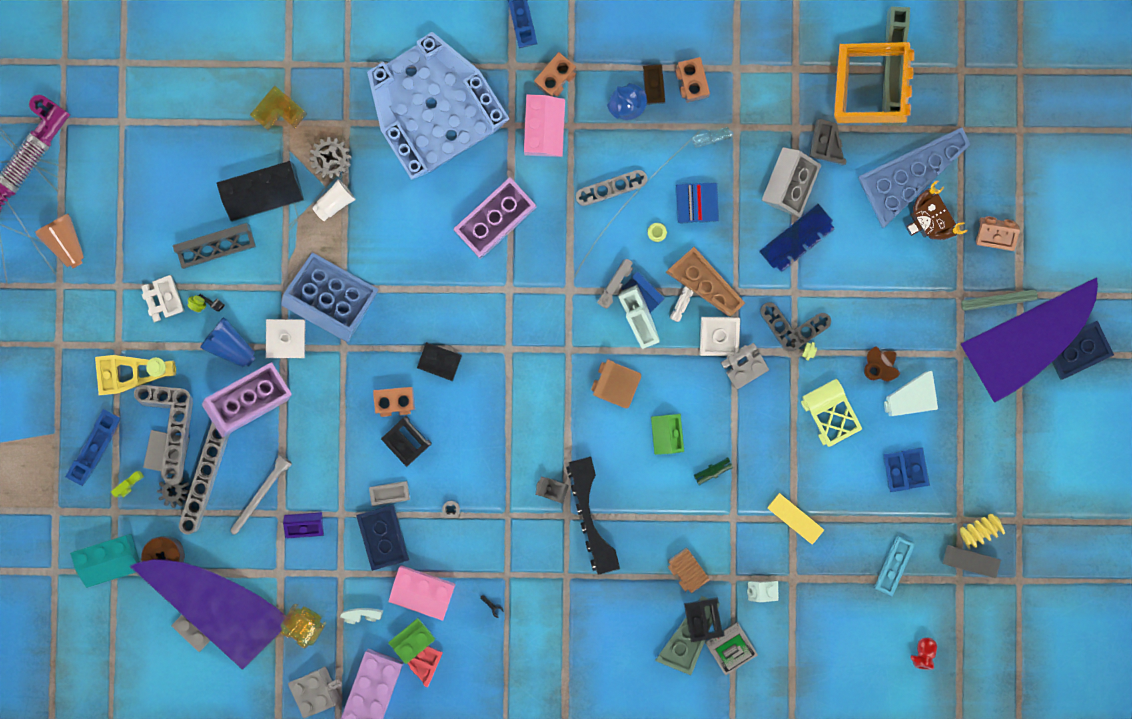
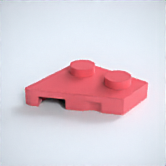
M427 646L407 663L413 673L419 677L427 688L443 652Z

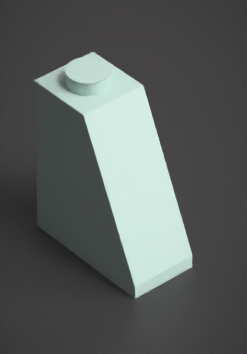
M932 371L922 373L887 396L886 401H884L885 412L889 416L937 410L938 405Z

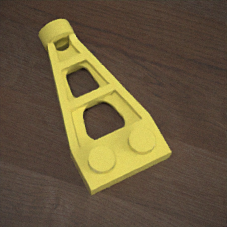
M118 355L95 357L99 395L122 393L165 376L176 375L174 360L165 361L166 370L163 375L140 378L138 366L147 365L149 361L147 359ZM119 365H127L133 368V378L123 383L119 382L117 368Z

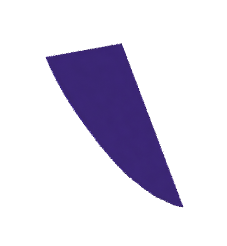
M1097 277L960 344L994 403L1027 384L1054 361L1075 339L1085 326L1095 305L1098 290Z
M149 560L130 566L242 670L291 622L285 614L262 597L235 582L200 567L167 560Z

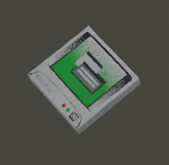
M738 622L724 629L725 636L705 641L725 676L758 656Z

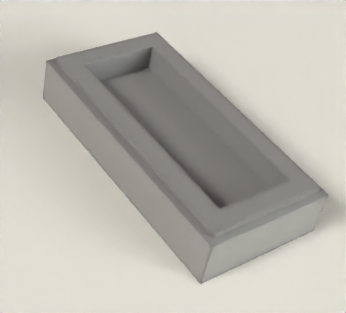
M407 481L369 487L372 506L410 500Z

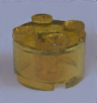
M293 604L281 623L282 629L280 633L287 638L292 637L297 640L299 646L307 648L308 645L312 646L315 644L326 626V622L321 623V617L311 609L304 606L300 609L297 608L298 604Z

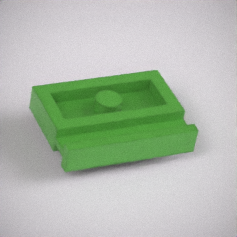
M417 618L389 641L388 644L402 661L407 664L436 638Z

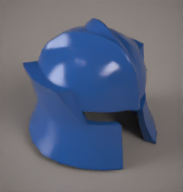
M629 83L627 86H618L612 93L607 107L615 118L631 120L644 112L647 96L644 90L635 84Z

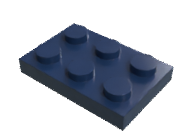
M1094 321L1084 326L1068 347L1052 361L1060 380L1114 356L1099 322Z
M394 504L356 515L372 571L409 560Z

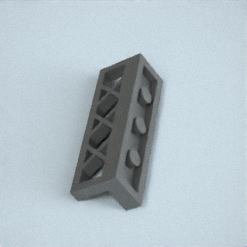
M247 223L172 245L174 252L178 254L182 269L256 247L250 225ZM248 234L250 244L241 246L237 243L241 235ZM228 240L232 243L228 251L224 252L218 249L222 241ZM210 246L214 248L211 256L205 257L200 254L203 247ZM191 251L196 254L192 262L185 263L182 253Z

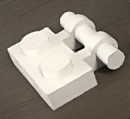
M171 275L153 281L152 283L155 288L153 290H150L148 284L141 286L143 291L142 297L147 302L149 316H152L154 323L161 321L160 312L164 313L165 318L185 312ZM154 296H158L160 306L156 307L153 299Z

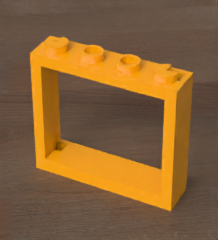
M909 42L840 44L834 113L837 123L907 122V116L911 115V104H908V97H912V86H909L910 79H913L911 61H914L915 56ZM904 55L900 112L846 113L850 57Z

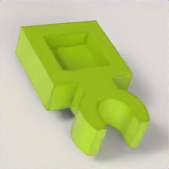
M140 470L134 472L128 479H125L114 488L111 493L115 498L120 496L124 498L132 492L131 487L140 481L144 475Z

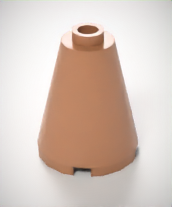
M69 214L35 231L36 236L66 267L71 266L75 268L83 263L81 259L84 258Z

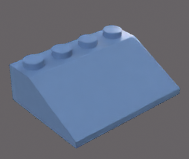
M312 252L283 294L281 306L340 339L349 342L379 289Z

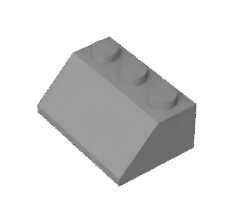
M783 147L762 201L776 209L801 218L821 164L801 151Z

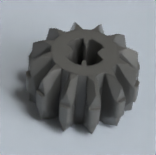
M183 477L176 485H171L166 481L165 483L160 482L159 485L163 489L157 490V493H162L163 495L158 499H166L164 502L165 506H168L170 503L172 508H175L177 504L182 506V500L187 501L188 498L185 494L190 492L189 489L185 490L189 483L182 484L184 481ZM176 487L175 491L177 492V494L172 495L173 492L171 491V488Z

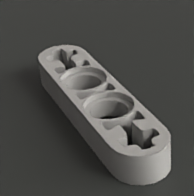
M636 170L582 188L576 193V201L581 206H588L642 188L647 182V175L641 170ZM636 174H639L640 177L643 176L644 179L641 181V184L633 182L631 183L633 187L629 188V181L626 177H630V180L636 178ZM623 180L626 183V188L621 191L617 190L615 187L616 181ZM605 186L608 189V194L603 197L597 194L598 187ZM590 189H594V195L597 199L593 200V196L587 198V202L579 200L582 192L588 195L592 193Z

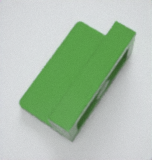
M681 414L652 416L651 423L655 455L684 452Z

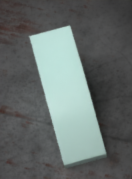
M638 285L620 291L618 297L627 313L626 318L641 348L644 349L659 343L660 340Z

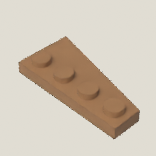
M695 247L666 271L668 275L729 317L745 304Z

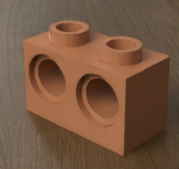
M558 52L534 80V85L547 96L558 97L564 90L562 86L567 81L570 83L576 76V66ZM559 66H566L568 71L565 74L559 73L557 70ZM548 80H553L556 85L553 88H547L545 83Z
M701 57L678 62L675 73L677 80L681 79L682 87H680L682 99L685 98L686 103L708 98L710 92ZM687 67H691L694 69L695 73L693 75H687L684 72V69ZM695 85L699 88V92L692 94L689 91V87Z
M413 387L373 390L375 413H380V417L392 416V412H399V415L411 414V410H415ZM402 396H407L409 399V404L406 407H402L399 404V399ZM385 397L390 401V405L386 409L380 406L381 399Z

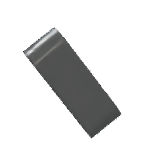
M947 545L942 564L997 578L1001 560Z

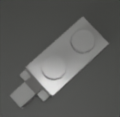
M628 259L623 260L597 301L600 306L607 309L613 303L612 294L614 292L617 294L623 284L620 282L623 277L630 275L633 270L631 267L633 262Z

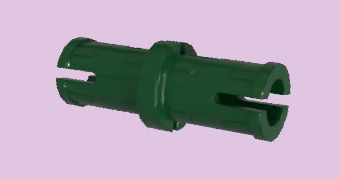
M727 457L715 465L710 464L708 465L709 468L694 474L695 479L703 476V478L697 481L698 485L700 486L712 478L716 479L718 475L733 469L732 464L723 466L730 462L729 458Z

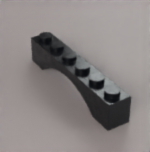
M590 456L570 461L566 469L568 477H573L574 485H571L573 496L578 497L579 503L576 504L578 515L583 516L584 522H581L583 534L587 533L589 541H585L588 553L592 552L594 558L590 560L592 570H597L598 575L619 570L620 566L615 549L599 535L590 516L589 494L596 476L592 458Z

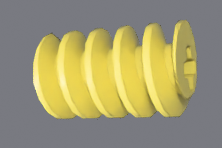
M988 514V519L982 517L981 523L978 520L974 521V526L967 524V529L964 527L960 528L961 537L969 550L970 544L977 548L976 541L983 545V538L991 541V534L998 538L997 531H1000L1003 535L1005 534L1000 520L993 514Z

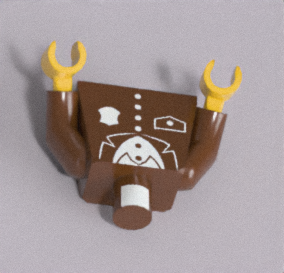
M938 180L931 185V188L921 193L913 205L914 212L911 214L914 222L906 226L911 236L920 231L923 237L928 236L932 240H946L968 231L960 230V225L965 224V222L956 224L938 194L944 189V186L941 189L935 188V184L939 182Z

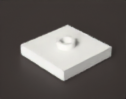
M701 317L700 355L728 356L739 352L740 318Z
M266 320V358H305V320Z

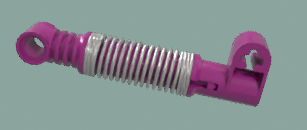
M35 95L29 102L30 109L43 118V120L34 131H31L26 136L27 138L25 139L27 141H23L25 144L21 143L22 146H19L20 149H17L18 152H15L17 155L14 154V157H11L12 160H9L10 163H7L5 166L7 169L3 168L4 171H1L0 211L3 208L1 205H5L4 201H8L7 197L14 196L19 190L18 187H21L19 184L23 185L22 181L25 182L24 178L27 179L26 176H29L27 173H31L30 170L33 171L32 167L35 168L34 164L37 165L36 162L41 160L40 156L43 157L42 153L45 154L44 151L49 150L52 139L70 116L69 113L43 95ZM39 102L42 103L48 109L53 104V106L45 115V117L43 116L46 113V111L37 106Z

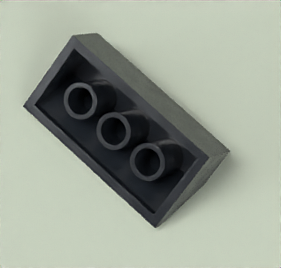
M291 161L216 182L221 201L231 222L304 200L296 170Z

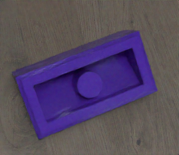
M322 512L284 515L285 539L324 536Z

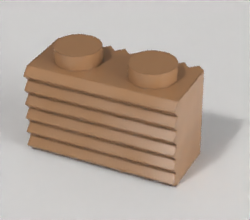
M687 547L668 560L670 563L668 566L669 570L674 576L678 574L681 578L679 584L685 592L689 590L693 593L710 580Z

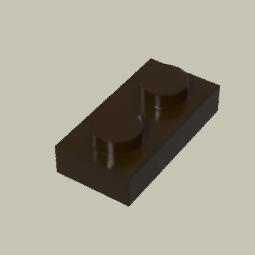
M662 64L643 66L644 87L647 96L646 105L664 104L665 91Z

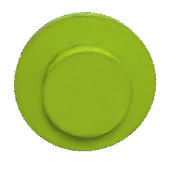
M195 295L188 298L189 303L187 306L195 312H201L207 306L205 300L200 296Z

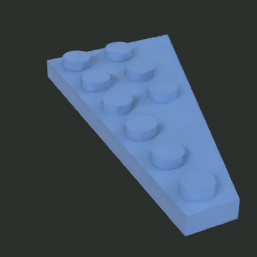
M959 128L858 177L882 229L970 145L963 128Z

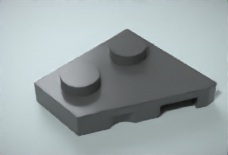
M817 119L809 157L846 165V159L843 158L841 149L843 146L839 138L837 123Z

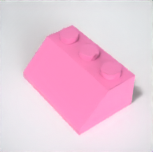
M526 95L524 155L563 156L565 99L547 95Z
M401 565L393 584L389 602L443 621L456 584Z

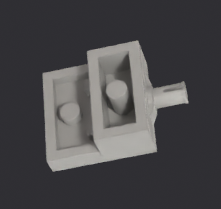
M326 666L288 683L303 719L341 702L336 688L341 687L342 682H340L339 678L332 681Z

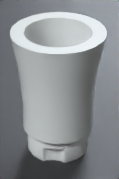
M338 179L330 190L312 206V209L320 219L325 221L356 199Z

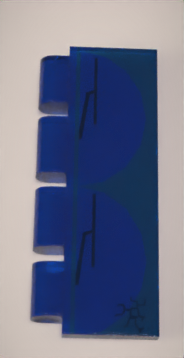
M818 203L759 252L773 269L777 267L780 272H783L792 264L788 259L789 256L795 262L807 252L803 247L804 244L810 250L821 241L818 233L825 238L835 230L831 224L833 220Z

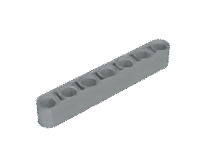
M213 422L179 522V529L184 534L195 533L200 528L230 436L228 434L218 439L215 435L217 428ZM213 446L218 451L215 457H212L209 453L210 448ZM205 465H209L212 469L209 476L203 471ZM200 483L204 484L206 488L203 494L199 493L197 489ZM193 502H197L199 504L200 508L198 512L192 510L191 506ZM187 520L193 522L194 527L192 530L186 528Z

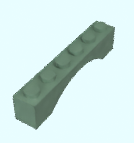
M891 6L887 11L885 43L907 42L910 7ZM904 55L885 56L882 112H900ZM881 123V125H892V126H901V125L903 124V123Z

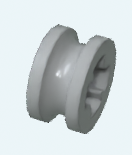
M448 501L442 508L443 514L447 518H455L460 512V506L455 501ZM447 505H455L456 509L454 510H456V513L448 514L446 512L448 510L446 509Z

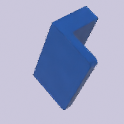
M638 271L621 288L623 291L638 285L650 313L665 299Z

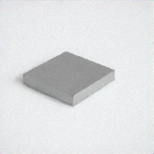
M151 430L143 468L157 471L162 470L167 433ZM174 435L173 440L178 441L181 436ZM188 437V442H187L186 454H187L188 445H189V440H190L189 437ZM173 452L170 459H177L179 452ZM172 470L169 473L176 474V471Z

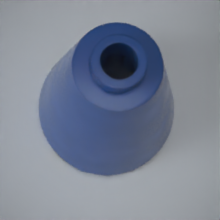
M224 317L218 322L200 347L204 351L241 367L245 365L249 367L256 358L253 356L254 350Z

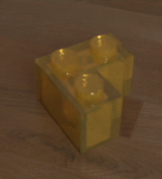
M276 86L270 90L250 114L267 130L274 125L280 116L292 127L296 128L307 115L301 107Z

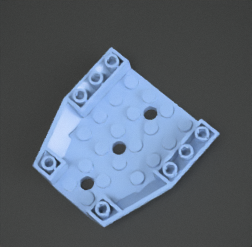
M433 32L416 41V46L389 63L384 64L382 62L367 72L381 132L411 180L430 173L493 134L509 120L508 115L481 72ZM409 67H415L417 73L411 77L406 74V70ZM429 99H435L437 105L435 108L430 109L426 106V102ZM449 131L457 133V138L454 141L447 140L446 134Z

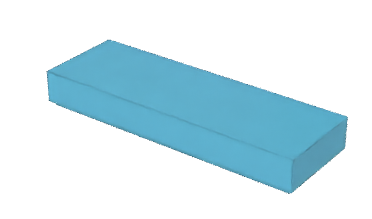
M896 536L874 589L893 597L915 543Z

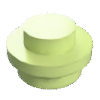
M654 223L648 229V236L654 242L664 240L667 235L666 227L661 223Z
M807 342L803 350L802 357H805L807 361L815 357L817 348L814 347V342Z
M152 358L148 361L146 369L149 375L159 377L164 374L166 365L162 359Z

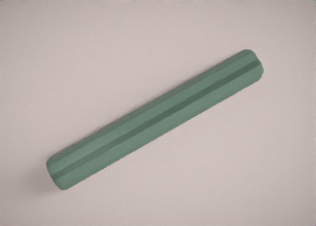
M1036 290L964 300L961 302L962 310L966 311L1033 301L1038 299Z

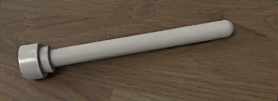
M281 455L278 456L274 465L275 469L231 528L230 532L233 535L239 532L280 473L288 470L292 465L288 459Z

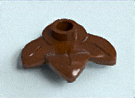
M877 346L873 347L867 354V364L864 368L865 376L869 380L882 379L884 381H892L900 375V372L892 367L896 360V352L886 351L881 353ZM872 367L876 368L877 370L876 374L874 375L870 372V369Z

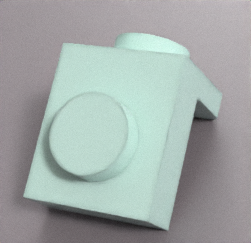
M778 581L748 582V600L754 602L778 601Z

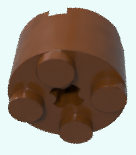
M160 536L150 540L144 546L141 554V562L162 560L160 555L162 552H165L164 556L166 557L163 560L184 562L185 559L181 542L171 536Z

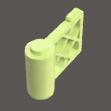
M837 379L802 396L803 401H801V405L806 412L809 411L820 431L818 437L823 446L827 444L830 447L862 430ZM844 402L846 406L844 415L834 412L836 405ZM822 412L830 413L827 424L820 422L817 415ZM833 414L843 417L840 428L830 425ZM846 418L853 420L856 426L850 431L843 429ZM829 427L839 430L837 437L831 441L827 436Z

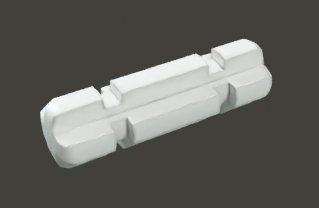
M686 286L682 291L683 295H680L674 308L675 311L670 316L676 322L681 320V314L684 313L690 301V296L693 295V291Z

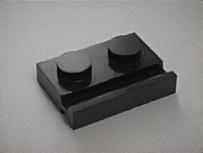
M426 342L417 368L453 381L462 355Z

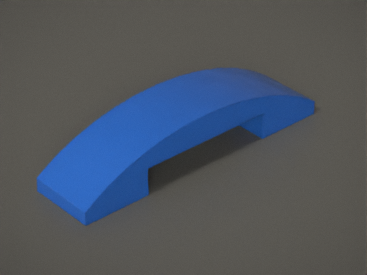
M508 0L518 47L523 48L537 45L528 1Z
M104 409L102 410L94 424V430L77 460H74L65 476L66 478L81 486L86 483L106 451L120 422V417Z

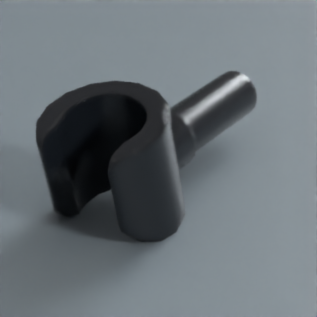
M202 294L198 295L212 309L218 312L225 306L218 298L213 302Z
M484 595L480 597L492 609L493 616L499 618L494 611L501 609L504 612L502 606L495 605Z

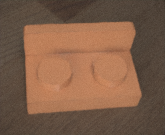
M986 216V218L980 217L976 245L1015 251L1020 233V228L1015 221L1009 219L1000 221L991 216Z

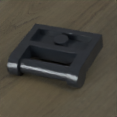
M407 415L381 438L406 467L432 445L430 440H426L410 423ZM403 426L421 445L418 449L400 431Z
M718 597L684 603L691 643L725 636L718 611ZM704 606H710L714 626L713 632L708 630Z

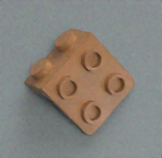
M607 359L606 363L602 362L598 373H601L599 381L595 380L591 391H594L593 396L623 408H629L640 382L641 374Z

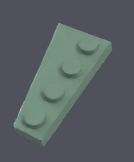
M701 596L698 601L705 600L708 598ZM704 606L708 630H710L713 622L710 606ZM685 618L655 661L692 675L705 640L691 643L687 619Z

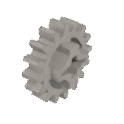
M328 137L327 142L320 139V145L314 144L316 150H310L314 157H310L309 160L314 162L311 165L313 169L318 168L315 172L317 175L322 173L323 178L329 175L332 180L335 174L340 178L341 171L347 173L345 166H351L347 160L352 159V157L347 155L350 150L349 148H344V142L338 144V138H335L332 142L331 138ZM329 146V149L321 151L323 148ZM338 148L341 150L343 158L338 156ZM332 154L336 160H330L329 162L325 157H330ZM318 158L323 161V168L320 167ZM339 166L337 169L332 170L333 167Z

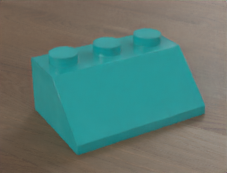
M131 534L70 553L75 571L86 588L136 573L130 566L140 562Z

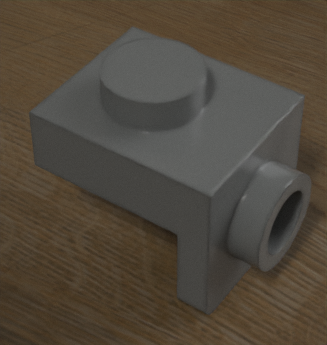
M541 477L536 485V495L563 503L569 485L550 478Z

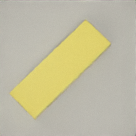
M780 493L767 507L812 545L824 531L822 527Z

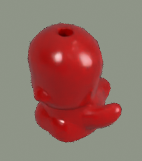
M922 638L917 644L918 656L912 655L911 660L918 669L933 670L934 662L932 659L936 656L937 643L932 638Z

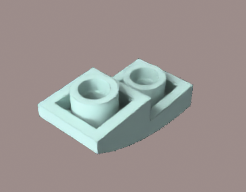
M356 608L342 612L340 617L344 618V622L350 624L360 622L362 615L365 616L366 620L376 622V619L380 620L382 618L384 610Z

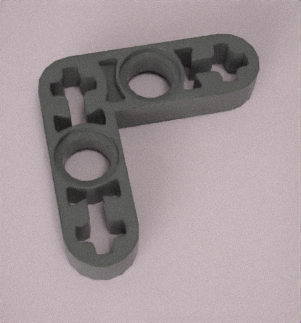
M765 303L760 309L762 318L786 351L798 349L831 325L830 316L826 313H819L793 330L774 303ZM765 307H772L774 309L772 311L774 317H776L778 314L780 318L770 323L769 320H771L772 317L769 314L765 315ZM819 317L826 318V326L819 325L816 327L819 331L816 332L810 322L813 321L814 325L819 322ZM776 322L784 323L785 329L783 332L775 330ZM803 327L811 329L810 337L805 338L802 336L801 330ZM788 330L791 333L787 335L790 340H795V342L793 343V348L791 346H786V343L788 341L785 337H783V339L780 338V336L786 334Z

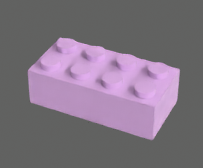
M509 177L453 230L481 259L537 207L512 178Z
M271 362L207 397L202 406L220 435L224 437L285 403L292 394Z
M367 649L341 719H383L404 662Z

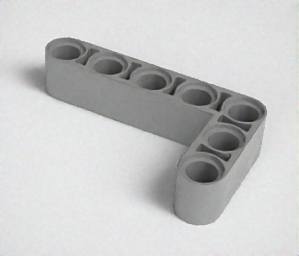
M140 385L135 389L134 397L141 405L171 409L161 475L166 482L176 485L182 480L193 398L187 390L181 388ZM149 392L148 397L142 400V393ZM168 394V398L165 401H160L161 395ZM186 395L187 400L184 403H179V398ZM184 414V419L181 422H176V417ZM176 433H182L180 440H173ZM173 452H179L177 459H170ZM175 470L176 476L168 479V473Z

